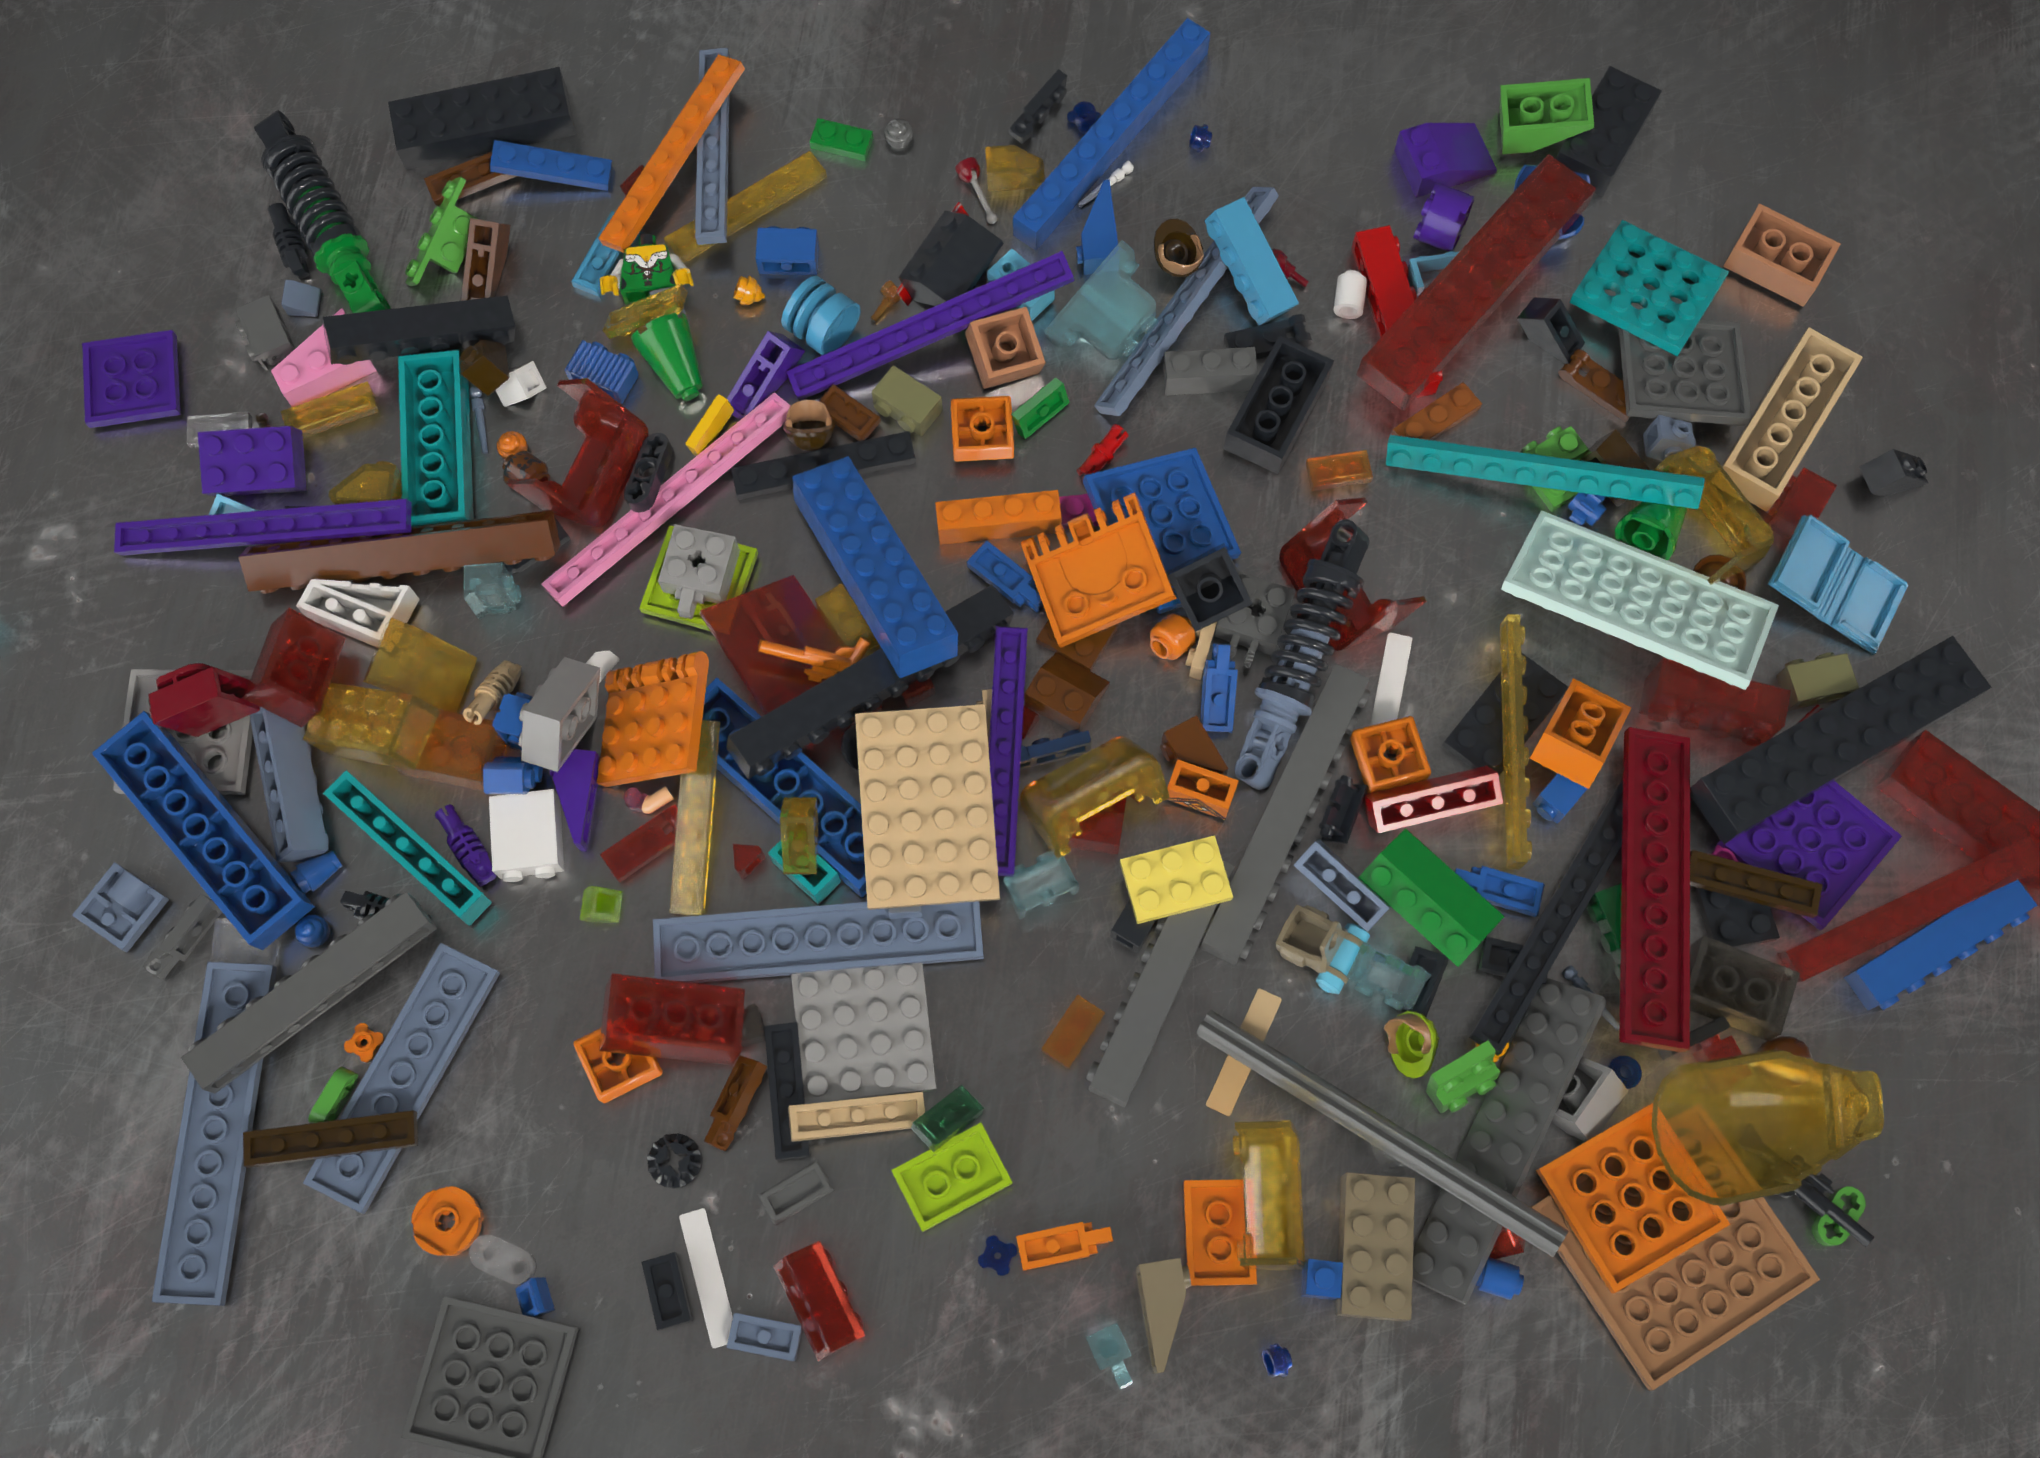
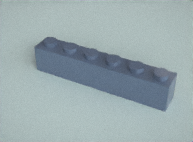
M258 672L250 680L255 681L260 711L251 714L250 721L277 862H305L324 854L328 850L329 838L324 830L322 819L323 807L318 799L316 789L317 777L312 768L310 758L311 747L307 743L305 733L306 721L304 715H302L299 702L300 690L296 686L294 674Z

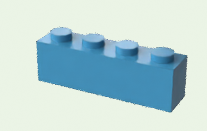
M1244 197L1215 210L1204 220L1208 235L1215 241L1220 251L1222 262L1228 266L1234 278L1235 287L1242 293L1248 305L1249 314L1256 320L1258 326L1287 313L1299 304Z

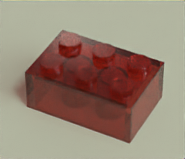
M289 607L271 624L243 698L302 728L322 708L346 638Z

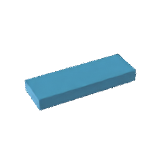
M611 211L571 281L573 287L598 297L601 295L600 278L610 275L624 254L604 246L598 239L613 217L614 211Z

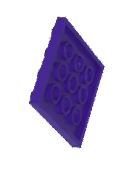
M1833 781L1725 845L1721 840H1719L1717 845L1732 851L1736 859L1741 863L1823 884L1818 915L1814 918L1803 916L1821 931L1902 836L1837 782Z

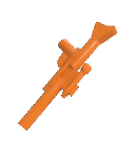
M861 636L855 647L839 646L833 653L809 646H804L802 650L761 639L758 645V652L812 665L811 669H804V673L809 675L808 680L821 683L822 679L827 680L837 674V671L841 672L860 661L871 645V641Z

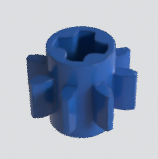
M1578 493L1567 507L1573 511L1569 519L1580 526L1585 523L1593 526L1607 509L1602 505V501L1606 497Z

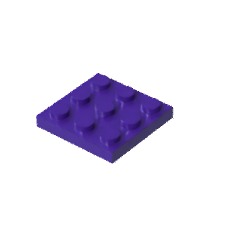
M173 330L82 343L85 424L89 428L181 415L177 335Z

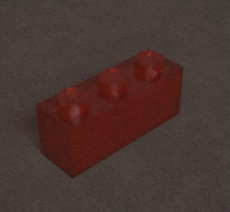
M820 1241L785 1256L773 1266L818 1361L853 1345L866 1336L863 1331L862 1320L854 1312L847 1298V1289L844 1283L838 1279L832 1267V1258L829 1252L823 1248Z

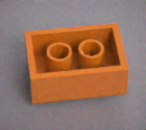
M1573 678L1530 759L1589 789L1603 766L1632 707Z

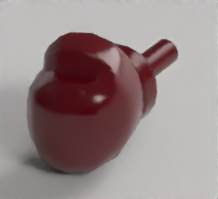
M1271 249L1286 279L1290 276L1305 288L1309 281L1295 271L1296 267L1287 260V255L1279 249Z

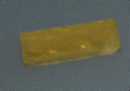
M678 284L609 313L602 331L609 339H612L619 335L626 336L633 330L646 326V323L658 317L671 313H677L678 315L684 308L683 305L688 291L682 284Z
M367 381L280 412L285 426H292L302 430L303 438L378 413L379 409L372 388Z

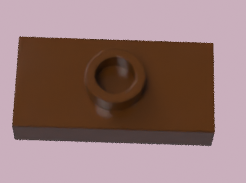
M834 384L819 400V402L825 404L831 419L835 421V425L858 441L866 440L881 422L880 416Z

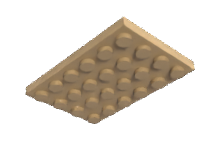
M985 704L855 714L868 910L1000 900Z

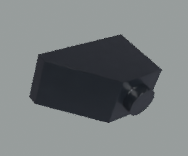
M1534 297L1517 317L1529 340L1564 364H1569L1572 354L1577 349H1581L1585 344L1561 299Z

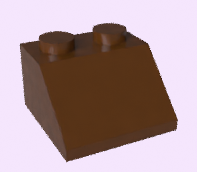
M1055 653L1040 667L1024 693L1025 706L1070 731L1075 729L1082 731L1109 687L1110 682L1066 657Z

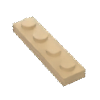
M923 1092L792 1105L788 1107L791 1142L922 1128L927 1125Z

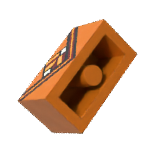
M1177 759L1167 787L1165 799L1225 820L1239 780Z

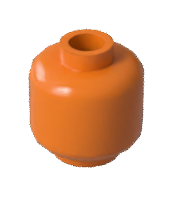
M1176 613L1166 615L1150 631L1151 649L1157 656L1163 659L1175 660L1180 658L1196 641V633L1189 618Z

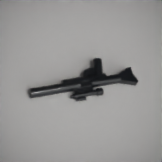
M1747 1123L1744 1126L1742 1135L1734 1147L1756 1155L1771 1168L1768 1172L1770 1174L1755 1183L1762 1196L1771 1190L1784 1198H1790L1795 1194L1821 1217L1825 1214L1863 1246L1867 1247L1875 1237L1823 1194L1825 1191L1831 1195L1835 1192L1832 1189L1833 1187L1830 1186L1833 1182L1823 1173L1818 1176L1804 1164L1802 1159L1796 1157L1791 1162V1165L1796 1170L1802 1171L1801 1174H1798L1762 1143L1751 1124Z

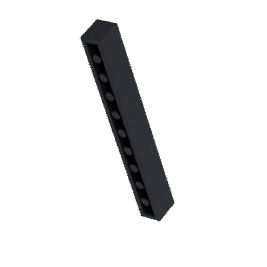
M992 584L945 611L958 632V656L899 678L881 648L729 735L727 750L748 779L755 775L763 776L775 767V763L784 758L791 760L796 757L804 746L811 742L814 745L822 742L828 737L829 732L837 727L843 729L855 721V714L863 713L864 711L866 713L873 712L880 707L882 701L890 696L896 698L902 695L910 684L917 680L919 683L926 681L934 674V670L941 666L947 668L958 661L960 655L967 651L970 653L977 651L985 644L987 639L992 636L996 637V626L1010 627L1014 612Z

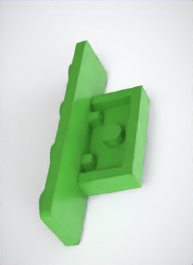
M458 177L453 179V181L449 180L444 186L441 194L444 200L441 206H437L430 216L431 228L428 233L425 232L418 242L417 248L420 251L416 260L412 259L406 268L405 275L408 277L405 284L409 286L418 285L429 260L453 274L458 272L467 251L470 218L478 219L455 206L466 179Z

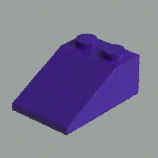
M1424 123L1399 132L1394 152L1416 198L1431 194L1435 183L1453 187L1497 172V168L1475 123Z

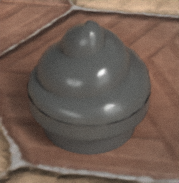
M900 118L891 120L884 130L885 139L894 148L906 147L913 138L911 124Z

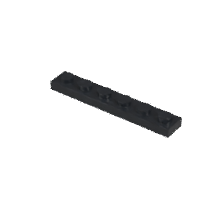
M901 432L731 468L737 499L742 500L793 489L792 476L849 456L860 475L916 463L910 432Z

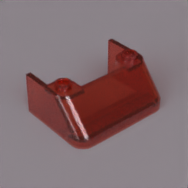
M588 378L559 380L557 386L579 402L574 412V424L586 436L562 486L552 480L541 482L536 478L509 479L506 485L544 511L553 510L555 515L587 527H602L609 521L630 478L643 441L649 436L648 428L641 419Z
M1365 497L1335 500L1282 546L1279 554L1280 563L1296 592L1301 588H1305L1303 577L1307 569L1308 560L1321 559L1333 526L1341 520L1349 519L1368 502ZM1360 588L1356 599L1347 596L1348 592L1344 591L1343 596L1351 599L1354 606L1350 610L1337 607L1336 611L1347 617V623L1339 625L1331 622L1330 627L1338 630L1341 633V637L1337 641L1329 639L1328 644L1335 651L1350 649L1395 627L1427 601L1424 596L1395 601L1384 598L1371 604L1363 588Z

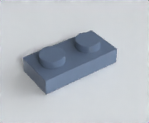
M734 1313L726 1348L796 1362L803 1326Z

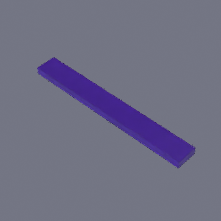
M996 626L989 761L998 876L1014 877L1028 628Z

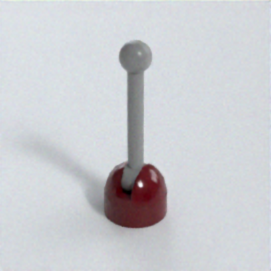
M970 157L960 161L955 167L959 178L963 182L972 183L987 214L986 221L989 224L996 223L997 215L991 211L977 182L981 170L976 158Z

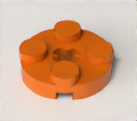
M449 1186L432 1190L418 1201L413 1210L411 1223L413 1224L415 1241L423 1250L430 1254L457 1256L476 1241L481 1231L484 1213L479 1207L477 1200L463 1189ZM452 1212L455 1216L453 1219L455 1221L452 1228L447 1227L445 1231H442L439 1227L443 1224L439 1222L440 1216L442 1214L448 1216Z

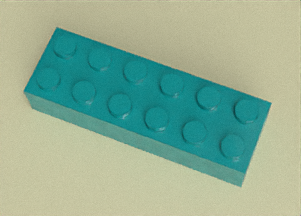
M459 350L398 356L402 499L412 502L411 527L474 519L469 380L461 375L459 361L461 353Z

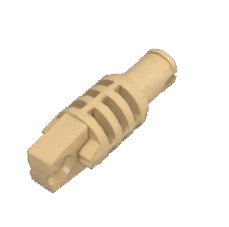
M504 660L493 669L475 690V699L464 709L463 716L465 720L471 723L475 718L474 724L479 725L489 711L499 708L503 696L510 694L521 676V666Z

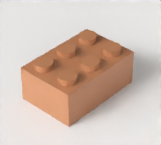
M1759 203L1723 267L1804 307L1818 287L1841 243Z

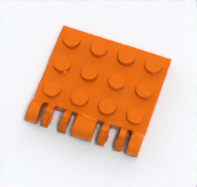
M1135 492L1123 497L1130 515L1128 518L1120 501L1115 500L1112 502V509L1117 516L1118 522L1110 526L1108 525L1105 512L1099 507L1094 510L1100 527L1098 531L1095 530L1091 517L1086 513L1067 521L1074 539L1071 543L1062 525L1055 527V534L1061 547L1052 550L1049 538L1044 532L1037 535L1043 555L1040 554L1033 537L1021 542L1057 644L1061 648L1177 599Z
M698 651L681 655L678 659L670 657L668 659L638 664L633 669L631 667L615 669L606 674L605 688L608 692V701L606 704L604 732L602 734L597 784L610 787L696 772L709 659L705 652Z

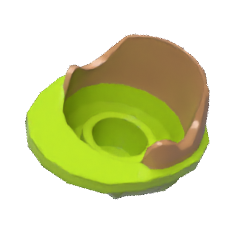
M1412 1010L1401 1013L1385 1023L1384 1030L1388 1035L1387 1050L1391 1053L1397 1069L1406 1077L1419 1078L1424 1076L1431 1070L1440 1039L1434 1023L1423 1014Z

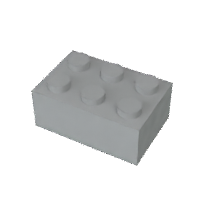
M564 657L556 668L553 667L550 670L548 679L543 685L537 687L534 697L529 703L526 702L520 711L519 719L523 722L522 732L519 737V746L522 747L521 761L556 772L559 771L597 718L600 667Z

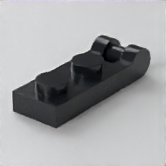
M1296 314L1286 320L1229 332L1224 335L1226 348L1255 347L1256 359L1269 356L1279 335L1306 348L1313 343L1311 334L1306 332L1307 322L1303 314ZM1294 332L1295 337L1287 338L1286 333Z

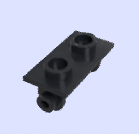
M1341 775L1340 780L1335 781V788L1330 798L1334 806H1327L1322 822L1319 824L1321 829L1319 834L1322 836V842L1348 843L1368 789L1367 785L1352 784L1353 779L1345 775Z

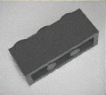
M1255 347L1171 351L1164 353L1163 380L1165 396L1250 391L1258 376Z

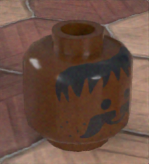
M520 451L515 455H509L502 466L504 470L503 480L506 485L524 496L540 494L550 480L547 464L527 451Z

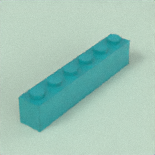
M347 770L323 793L468 926L492 904L479 889Z

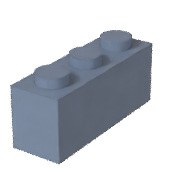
M1320 839L1316 840L1294 864L1301 873L1367 932L1391 907L1359 878V874Z

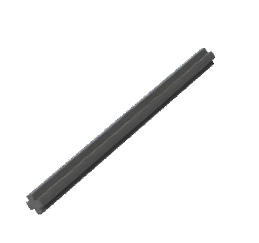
M1213 1010L1207 1013L1204 1021L1200 1024L1197 1035L1545 1253L1552 1257L1555 1256L1569 1230Z

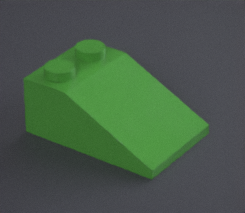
M1590 78L1500 85L1499 113L1502 154L1534 152L1593 129L1594 115Z

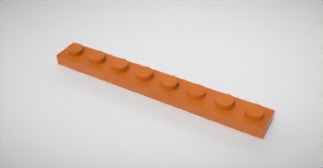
M718 54L598 239L604 246L623 253L631 246L745 70L741 61Z

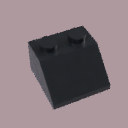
M1225 543L1168 570L1167 576L1195 632L1253 604Z

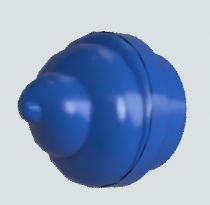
M318 915L303 917L295 928L297 940L308 948L321 946L328 939L330 933L328 922Z

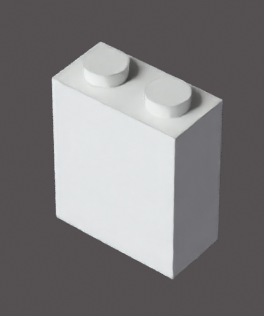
M548 789L531 791L527 794L489 796L492 871L505 882L521 881L523 876L535 875L537 878H550L555 876V872H563L561 803L555 790Z

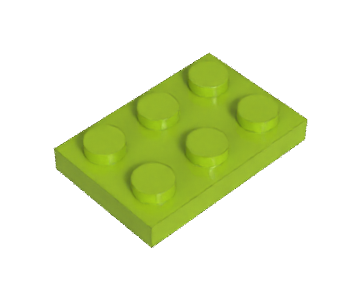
M982 1123L967 1129L891 1170L922 1232L1013 1184Z

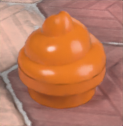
M508 431L500 436L496 447L499 455L506 459L511 454L515 455L520 451H527L528 444L521 433Z

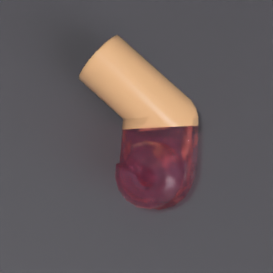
M666 786L652 795L641 793L637 788H629L623 796L626 801L625 804L630 810L645 814H651L674 800Z

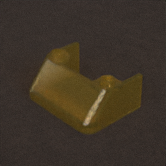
M1694 446L1670 455L1653 470L1705 478L1699 508L1736 555L1707 580L1710 585L1756 565L1767 555L1774 542L1771 526L1764 522L1716 460L1715 454L1709 448Z
M1291 1120L1235 1122V1130L1239 1133V1136H1233L1234 1156H1240L1241 1163L1243 1164L1245 1233L1243 1240L1237 1241L1238 1262L1245 1269L1305 1270L1301 1159L1298 1130Z

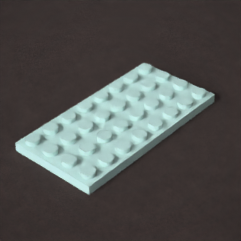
M1542 510L1501 590L1515 597L1525 599L1547 610L1569 617L1576 622L1591 626L1606 634L1630 642L1637 647L1652 651L1669 660H1674L1698 672L1708 674L1744 690L1747 689L1752 679L1779 606Z

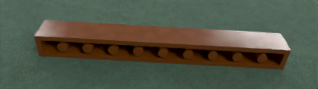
M553 510L413 526L410 533L248 546L238 558L248 592L260 590L261 593L266 594L284 587H291L292 590L304 589L311 579L351 580L353 583H360L377 576H382L383 579H392L403 573L411 572L413 575L419 576L437 569H443L444 572H452L461 569L462 566L473 565L474 568H485L496 562L512 565L520 563L523 559L534 558L536 561H545L556 555L561 544Z

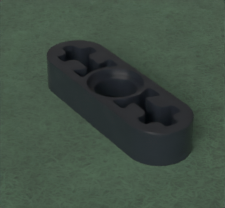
M663 433L651 434L643 441L624 491V499L634 512L640 513L649 510L657 498L673 454V447L667 436ZM656 468L652 475L642 477V474L647 469Z

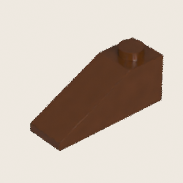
M470 218L461 301L495 297L507 257L511 225Z

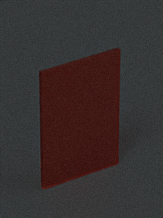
M794 575L701 610L699 613L765 715L820 684V682L808 680L809 675L804 673V669H811L812 665L758 652V645L761 639L802 650L804 646H809L833 653L841 646ZM880 705V707H878L873 712L881 711L883 707ZM837 727V728H835L834 730L830 731L829 733H831V732H833V731H835V730H837V729H840V728Z

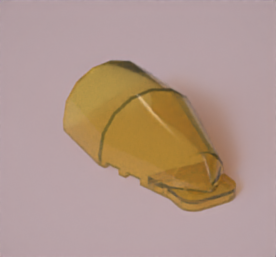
M1767 1050L1678 1065L1662 1079L1653 1100L1651 1126L1657 1153L1670 1177L1689 1196L1712 1205L1724 1206L1794 1191L1802 1186L1801 1181L1810 1174L1817 1175L1821 1172V1166L1829 1160H1837L1862 1141L1874 1139L1881 1134L1884 1127L1881 1082L1878 1075L1873 1071H1850L1830 1064L1819 1063L1807 1057L1796 1056L1784 1050Z

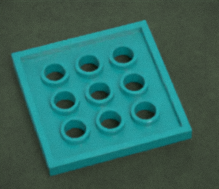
M1622 220L1573 293L1569 303L1678 357L1725 281L1729 271ZM1629 252L1637 253L1640 255V258L1631 256ZM1656 265L1665 267L1667 271L1659 270ZM1616 271H1623L1627 273L1629 276L1623 277L1619 275ZM1683 278L1690 279L1695 284H1688L1683 281ZM1643 284L1652 285L1655 290H1649ZM1604 290H1611L1615 292L1616 295H1608L1607 293H1605ZM1671 297L1678 298L1683 303H1675L1671 300ZM1631 303H1637L1641 305L1643 309H1636L1631 305ZM1658 317H1666L1671 322L1665 323L1661 321Z

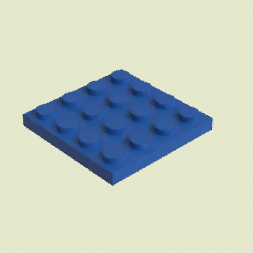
M1196 448L1088 474L1083 478V484L1094 510L1100 507L1105 512L1109 526L1118 522L1117 516L1112 509V502L1119 500L1128 518L1130 515L1123 497L1134 492L1136 493L1167 574L1168 570L1225 543L1232 560L1239 558L1241 554Z

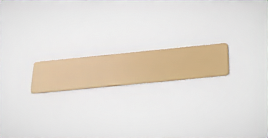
M1259 988L1240 1028L1259 1040L1264 1041L1282 999ZM1228 1055L1206 1102V1106L1226 1116H1230L1251 1069Z

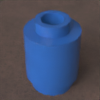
M1488 1257L1476 1283L1477 1290L1511 1300L1514 1294H1520L1524 1275L1519 1274V1266Z

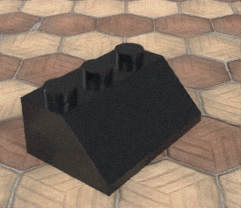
M945 210L898 278L914 301L937 306L971 291L1004 243L968 215Z

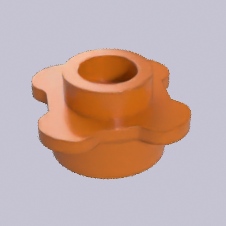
M360 1023L355 1026V1033L351 1039L344 1043V1049L347 1053H355L360 1056L361 1061L370 1062L383 1044L384 1035L381 1032H373L367 1024ZM367 1040V1044L362 1046L361 1042Z

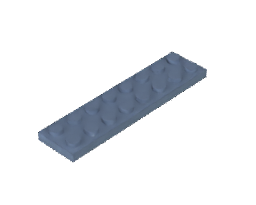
M440 943L339 1120L414 1110L417 1112L418 1121L500 972ZM402 1148L316 1159L303 1184L365 1214Z

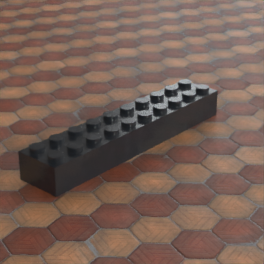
M1951 636L1702 777L1690 787V796L1725 845L1971 703L1992 687L1955 637Z

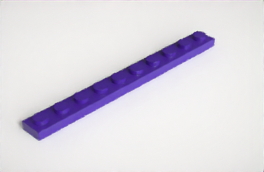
M1060 251L786 372L797 399L801 401L829 389L833 384L836 386L968 328L969 323L972 321L1001 314L1070 284L1075 279L1063 251Z
M407 499L119 522L115 525L114 553L124 556L410 533L412 502Z

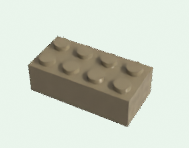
M1348 1172L1341 1176L1338 1262L1343 1263L1341 1298L1336 1300V1316L1403 1322L1411 1320L1415 1178Z

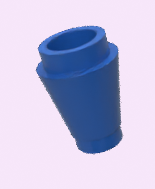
M330 851L327 854L325 853L295 865L296 869L291 871L290 874L305 894L310 890L314 892L343 866L334 852Z

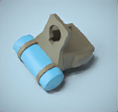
M1296 905L1286 920L1275 945L1281 957L1299 967L1306 965L1318 972L1316 983L1322 990L1339 995L1343 986L1347 984L1348 977L1358 958L1364 952L1370 934L1354 923H1347L1345 927H1341L1340 922L1336 920L1334 922L1330 921L1327 913L1312 906L1306 905L1303 907Z

